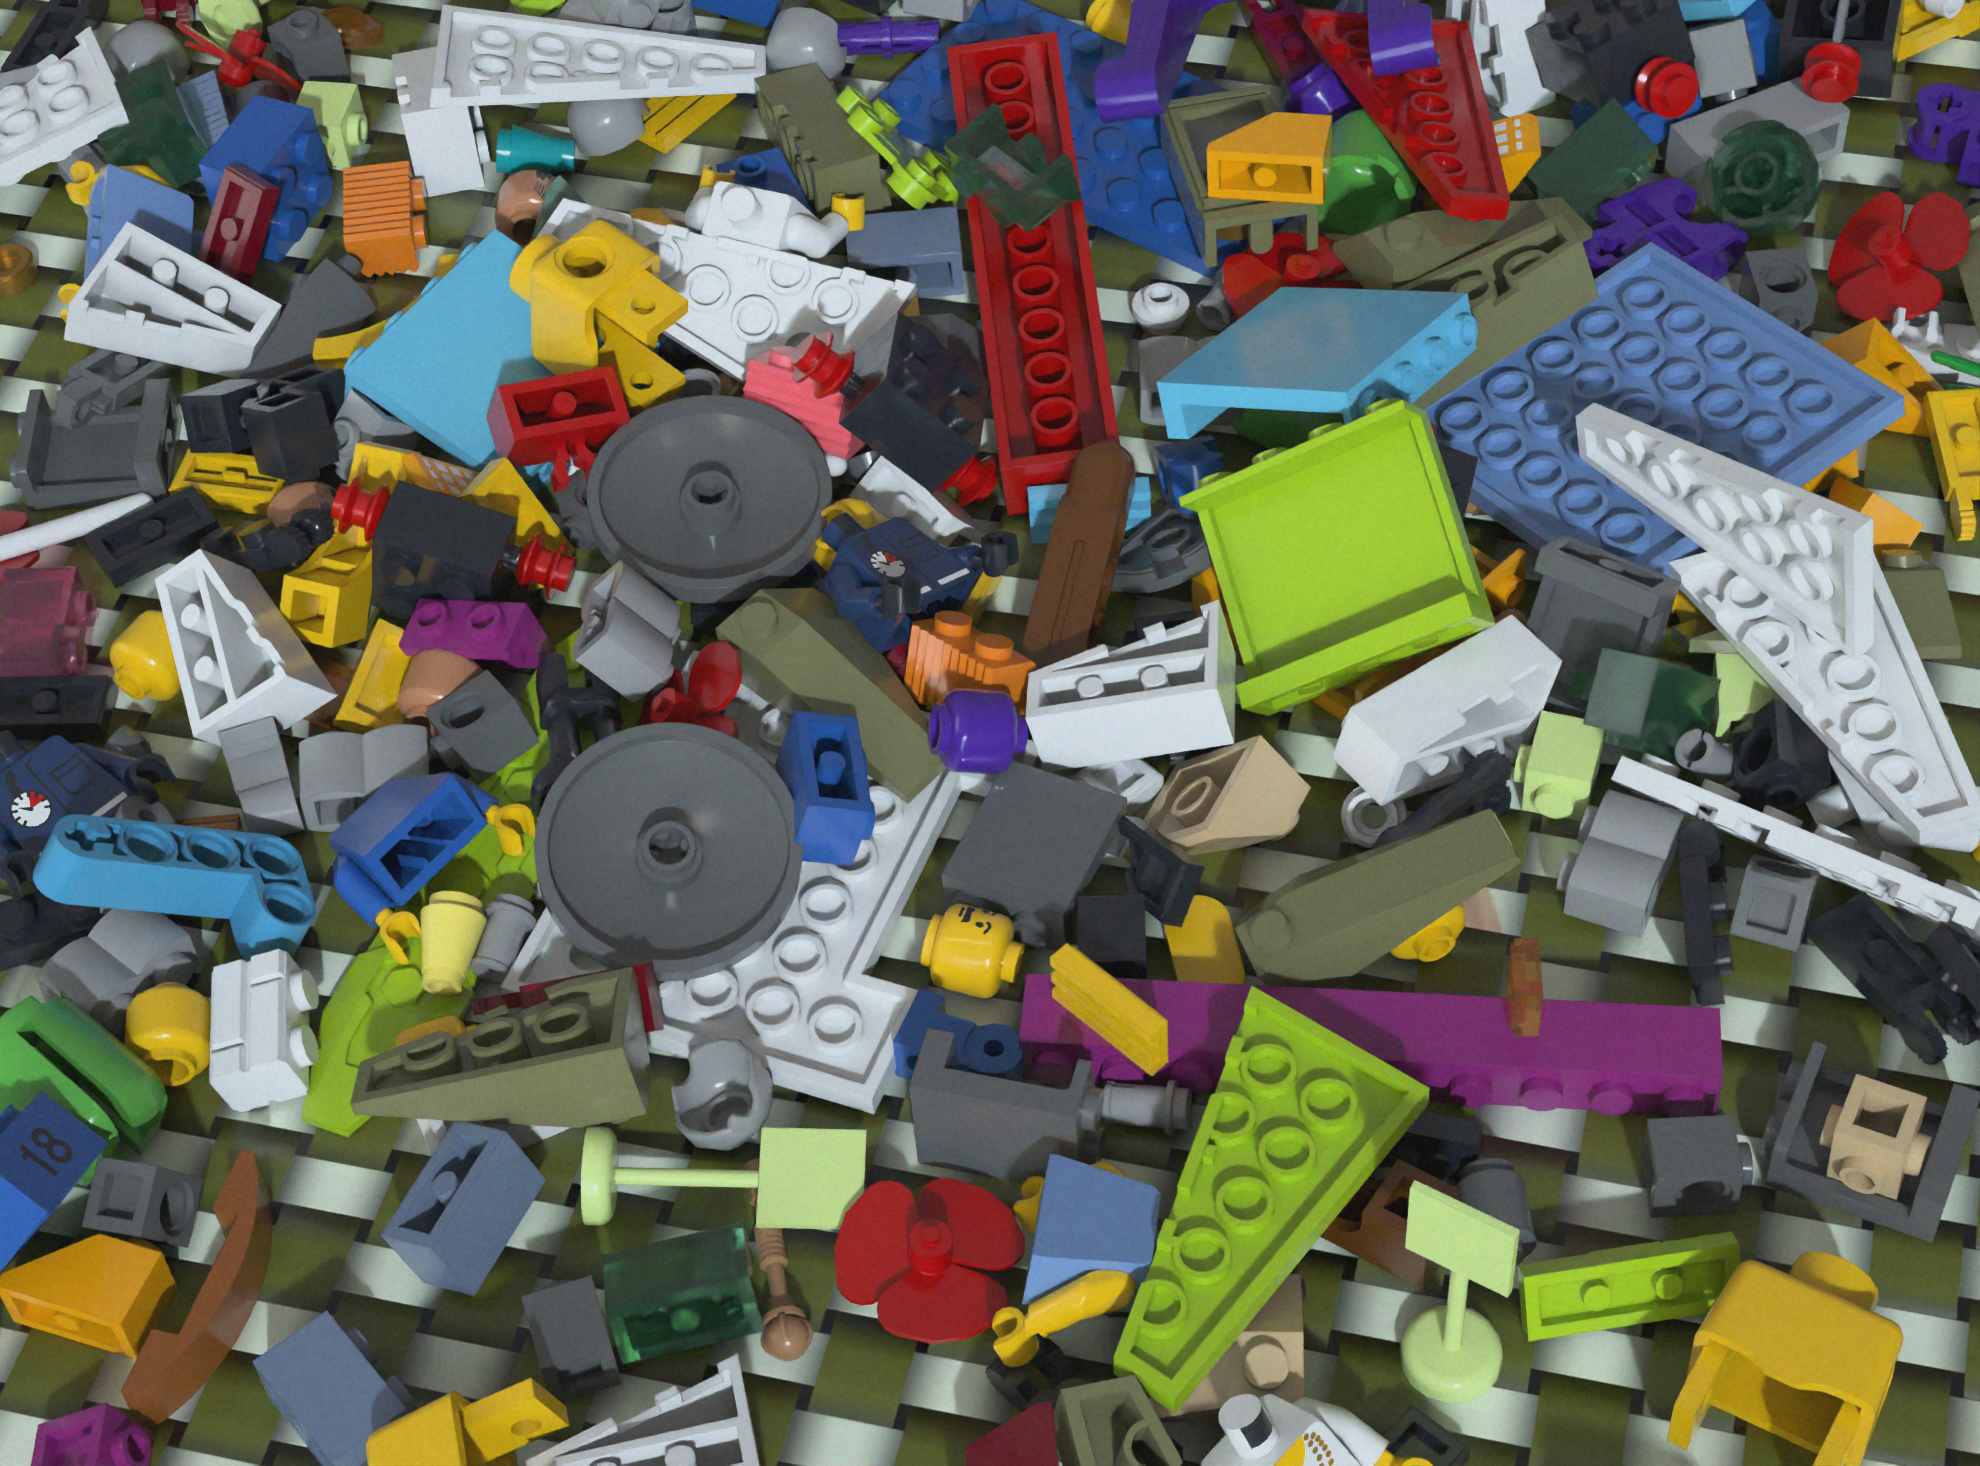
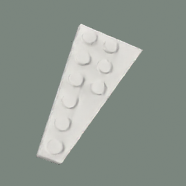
M442 5L430 108L756 93L754 78L766 75V46Z
M90 26L75 36L79 46L60 60L54 54H50L36 64L39 72L22 87L7 85L0 90V187L17 183L25 174L49 162L64 160L71 155L73 150L97 138L112 136L120 131L124 125L135 120L105 53Z
M565 198L562 199L537 236L553 234L565 242L590 222L601 219L609 222L659 255L661 259L660 280L689 300L688 313L666 329L663 334L743 385L746 384L745 377L748 372L747 365L750 359L767 350H771V347L777 345L797 348L811 334L818 338L824 332L829 331L834 336L831 346L834 351L839 353L848 347L857 351L898 311L903 314L918 291L917 285L898 279L895 282L866 275L865 271L849 267L840 269L807 260V257L721 236L717 239L692 233L688 228L672 224L663 226L634 219L630 214Z
M1592 403L1575 416L1579 456L1582 460L1852 659L1856 660L1874 646L1873 517L1597 403Z
M1709 552L1668 562L1671 578L1681 581L1679 589L1919 845L1980 830V794L1874 552V646L1856 660L1852 659Z
M1644 753L1640 763L1621 756L1611 780L1623 789L1660 805L1685 812V816L1694 820L1705 819L1706 822H1711L1713 826L1716 825V829L1799 866L1820 871L1822 876L1859 892H1866L1870 897L1934 925L1945 924L1980 942V892L1950 879L1946 880L1944 887L1926 880L1928 875L1920 871L1921 867L1885 851H1882L1879 860L1863 854L1865 848L1856 844V839L1819 823L1813 834L1800 828L1803 821L1776 808L1765 805L1763 812H1759L1738 803L1741 794L1708 779H1704L1701 787L1678 779L1677 777L1681 770L1679 767L1653 755Z

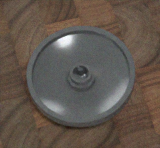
M700 395L680 398L654 406L633 417L629 424L622 425L600 449L593 462L587 484L590 527L600 551L612 566L621 559L673 600L692 603H723L752 597L760 589H773L781 585L804 568L814 557L818 547L816 542L818 538L822 537L823 531L827 526L828 515L822 517L821 512L832 505L830 470L824 454L812 436L800 424L777 409L756 401L734 396Z
M666 722L635 726L605 737L583 751L563 770L552 785L540 810L535 831L534 856L537 879L543 901L560 931L581 952L609 969L652 962L656 981H684L705 977L737 964L750 956L772 936L786 917L798 889L802 870L803 842L794 843V800L778 773L762 756L738 739L723 732L689 723Z

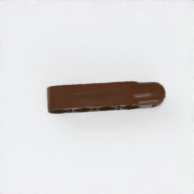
M1111 440L1094 441L1080 450L1072 466L1066 493L1062 495L1059 501L1020 649L1021 655L1036 664V668L1033 671L1097 647L1136 488L1134 462L1130 453L1122 445Z

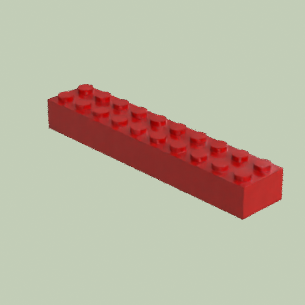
M1057 31L947 47L1007 515L1029 513L1027 487L1068 483L1073 463L1080 450L1085 446L1100 440H1111L1120 444Z

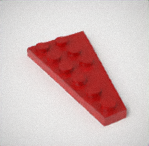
M1305 8L1302 22L1304 32L1446 215L1459 217L1471 222H1480L1485 219L1506 220L1510 197L1468 22L1432 19L1435 52L1441 55L1440 66L1404 72L1397 76L1386 75L1377 77L1373 69L1369 48L1368 13Z

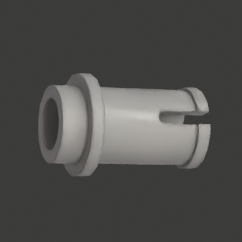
M1700 729L1690 730L1682 735L1675 748V756L1678 763L1685 769L1688 768L1695 773L1701 786L1704 779H1708L1734 790L1732 744L1719 743L1710 733L1705 731V734H1703V731Z
M501 893L497 895L495 902L487 904L484 915L488 921L469 967L473 969L472 972L475 975L491 982L503 983L517 958L525 934L532 932L536 925V919L532 916L534 906L529 901L517 895Z
M1169 1080L1167 1087L1107 1081L1104 1089L1102 1111L1105 1126L1126 1125L1164 1128L1166 1136H1174L1176 1129H1189L1192 1113V1092L1190 1088H1179L1177 1080Z

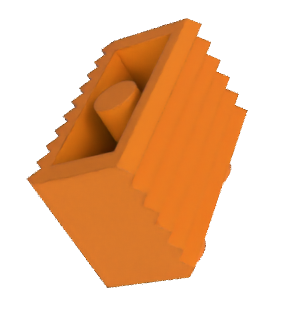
M410 161L343 168V240L346 253L355 257L362 266V270L356 278L360 279L363 275L371 278L374 273L382 276L385 272L393 275L396 271L404 274L408 269L415 273L419 268V249L429 247L424 215H418V212L428 210L423 178H413Z
M940 611L935 614V618L914 621L912 623L904 687L913 700H917L920 705H927L926 709L932 710L935 703H943L946 695L954 689L1000 690L1006 692L1013 699L1017 714L1026 716L1028 676L1036 668V664L1014 651V642L1011 639L1002 635L985 634L972 627L973 619L969 615L957 611Z

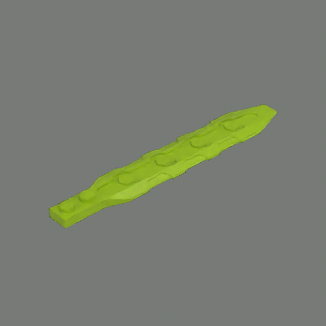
M674 600L679 606L683 603V601ZM580 629L554 646L556 648L555 653H563L565 657L569 688L584 687L585 667L573 657V647ZM537 669L519 696L521 702L519 707L540 742L478 785L481 789L498 798L499 807L501 808L516 803L526 805L532 812L535 826L537 825L538 817L531 808V784L542 768L549 762L550 754L547 730H542L539 724L540 709L536 692ZM647 693L634 704L623 695H620L618 704L623 720L620 726L621 731L638 725L642 705ZM578 729L582 750L585 751L593 745L592 733ZM470 777L467 779L471 783L475 784V782ZM488 823L403 906L395 905L394 913L401 911L410 912L415 915L421 925V909L429 904L430 896L439 891H458L476 897L483 904L481 913L483 915L487 904L495 902L497 895L501 893L517 895L532 903L537 895L534 887L538 882L534 856L535 838L527 833H518L522 839L524 853L520 856L507 855L500 848L495 826ZM379 931L367 952L358 954L323 1010L317 1037L319 1059L316 1064L311 1066L309 1090H307V1095H305L301 1113L303 1122L345 1137H349L372 1117L355 1115L350 1104L360 1062L396 1048V1036L404 1028L451 1014L458 1016L462 1020L471 1006L472 1000L476 997L473 989L480 977L472 972L473 969L469 968L459 994L445 996L430 993L421 986L423 977L421 940L417 937H408L399 943V946L409 960L408 964H400L391 956Z

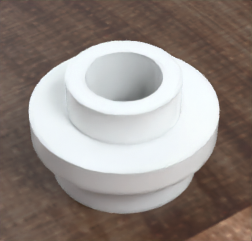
M1155 283L1145 286L1135 294L1132 300V312L1135 319L1144 331L1153 335L1162 336L1176 332L1181 328L1189 314L1190 304L1188 295L1181 288L1172 284Z
M1359 786L1345 799L1341 810V821L1350 839L1360 846L1371 848V844L1376 841L1385 829L1397 826L1407 818V808L1403 799L1384 805L1382 807L1387 814L1386 822L1381 826H1371L1365 821L1363 811L1367 804L1377 802Z

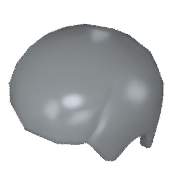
M792 7L778 13L765 47L766 62L773 73L816 62L828 81L836 83L845 67L847 47H840L838 42L837 22L813 8Z
M150 20L135 21L113 34L103 50L123 91L135 89L153 95L155 94L156 85L162 80L168 79L175 84H180L185 79L191 65L188 53L175 33L168 27Z
M645 98L571 101L567 112V123L580 153L589 157L603 156L623 149L639 139L645 131L642 113L644 112L646 116L650 111Z
M719 1037L699 1045L689 1052V1076L683 1084L673 1085L671 1093L676 1111L675 1124L680 1132L696 1147L731 1150L749 1140L766 1122L772 1109L773 1082L764 1065L741 1040Z

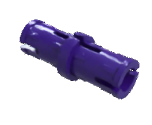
M892 16L881 17L880 22H837L838 42L840 47H847V56L882 55L883 59H894V54L924 53L933 44L940 43L941 38L940 19L893 21Z

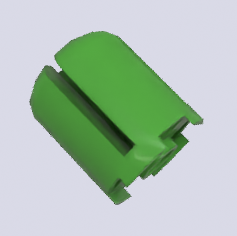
M59 991L61 998H55L44 1003H40L33 996H29L6 1011L0 1017V1115L10 1104L22 1112L40 1091H43L108 1142V1145L98 1157L127 1161L126 1157L116 1149L120 1140L141 1156L157 1137L166 1116L168 1098L163 1082L158 1074L62 991ZM98 1157L76 1184L84 1186L92 1184Z

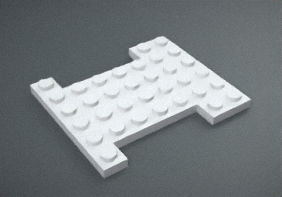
M693 650L681 671L687 696L690 671L700 651ZM741 683L733 700L726 708L718 712V716H725L735 720L739 728L738 740L762 756L776 771L775 764L791 719ZM921 711L929 722L931 713ZM1027 740L1026 749L1022 754L1015 753L1013 761L1038 769L1042 766L1037 748L1032 740ZM945 769L909 804L867 775L870 798L875 806V823L871 838L861 841L853 865L802 861L798 889L786 917L772 936L755 952L737 964L705 977L684 981H656L664 1029L646 1033L647 1046L688 1058L689 1052L695 1047L716 1038L739 1039L764 1065L770 1074L773 1084L875 1114L896 1070L893 1040L918 990L871 977L870 975L961 791L986 797L998 774L956 773ZM546 907L500 988L503 995L520 992L519 986L610 969L586 956L574 946L560 931Z

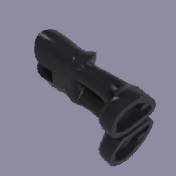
M546 652L542 654L539 658L536 672V692L540 709L539 724L542 730H547L550 752L549 762L542 768L531 784V808L537 817H539L545 798L556 779L583 752L578 729L590 731L593 744L603 738L621 731L620 726L623 722L618 704L621 694L587 668L584 670V687L569 688L563 653Z

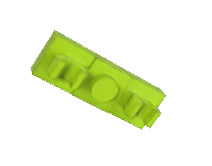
M1731 1231L1663 1241L1661 1243L1660 1241L1591 1251L1584 1255L1560 1257L1559 1259L1517 1265L1522 1330L1529 1342L1707 1314L1734 1270L1740 1265L1739 1242Z

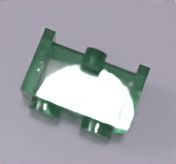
M995 103L991 104L943 145L950 165L948 178L955 189L965 198L970 199L977 194L984 199L994 219L1006 228L1016 223L1027 233H1031L1067 201H1082L1071 159L1062 154L1048 166L1043 146L1032 133H1027L1018 142L1010 139L1002 109Z

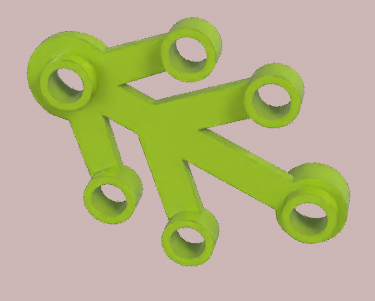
M849 84L836 98V102L850 115L847 119L848 123L892 165L894 171L886 181L911 206L921 210L928 201L935 203L938 198L954 206L965 194L963 185L951 175L954 169L934 150L929 148L921 158L908 153L897 134L899 132L897 125L902 120V117L883 99L877 97L871 103L860 91Z

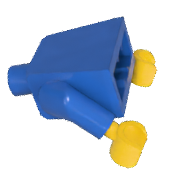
M443 771L435 775L392 779L377 790L354 813L348 815L342 824L330 834L329 844L338 854L333 862L335 888L340 897L371 928L381 927L380 936L393 959L400 964H408L409 960L399 946V943L408 937H417L421 940V925L415 915L410 912L401 911L394 913L395 905L403 906L488 823L495 826L499 845L504 853L511 856L522 855L524 848L518 833H527L535 838L536 831L534 817L526 805L516 803L501 808L499 807L498 798L454 772Z

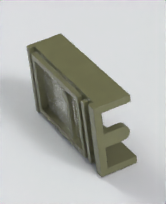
M1269 84L1171 100L1166 114L1160 115L1161 148L1206 268L1217 266L1216 229L1248 224V242L1251 250L1256 254H1264L1273 246V220L1293 217L1306 250L1318 249V204L1208 197V143L1273 112H1277L1271 98Z

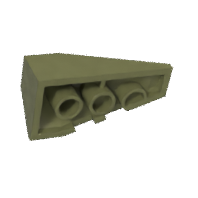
M1562 197L1510 202L1506 220L1485 219L1480 222H1471L1459 217L1447 216L1443 209L1414 212L1334 242L1333 253L1365 289L1393 290L1560 213L1578 234L1582 242L1592 239L1593 229Z
M1909 549L1883 550L1882 559H1877L1920 659H1960L1962 656V644L1943 570L1921 559V552ZM1705 615L1672 626L1671 639L1688 652L1740 654Z
M815 588L760 589L715 629L719 642L727 641L731 643L741 654L743 672L741 683L788 718H792L794 710L857 717L863 754L867 758V775L907 804L946 769L939 755H932L930 752L928 741L929 722L883 654H880L873 648L851 620L841 618L837 614L834 602Z
M1489 808L1299 874L1246 910L1235 930L1258 978L1265 985L1334 989L1522 863V860L1496 814Z
M633 966L569 979L545 988L548 997L547 1001L512 1015L509 1014L506 1005L484 1013L487 1021L481 1023L473 1030L454 1038L448 1032L437 1031L361 1061L350 1103L354 1114L582 1128L601 1123L618 1124L632 1117L647 1114L651 1066L637 976Z

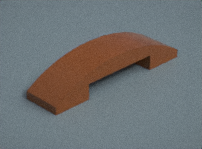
M241 1149L212 1207L225 1236V1241L179 1334L152 1328L121 1389V1393L135 1421L150 1430L175 1413L209 1380L238 1340L261 1292L272 1247L273 1213L269 1188L256 1155L252 1151Z

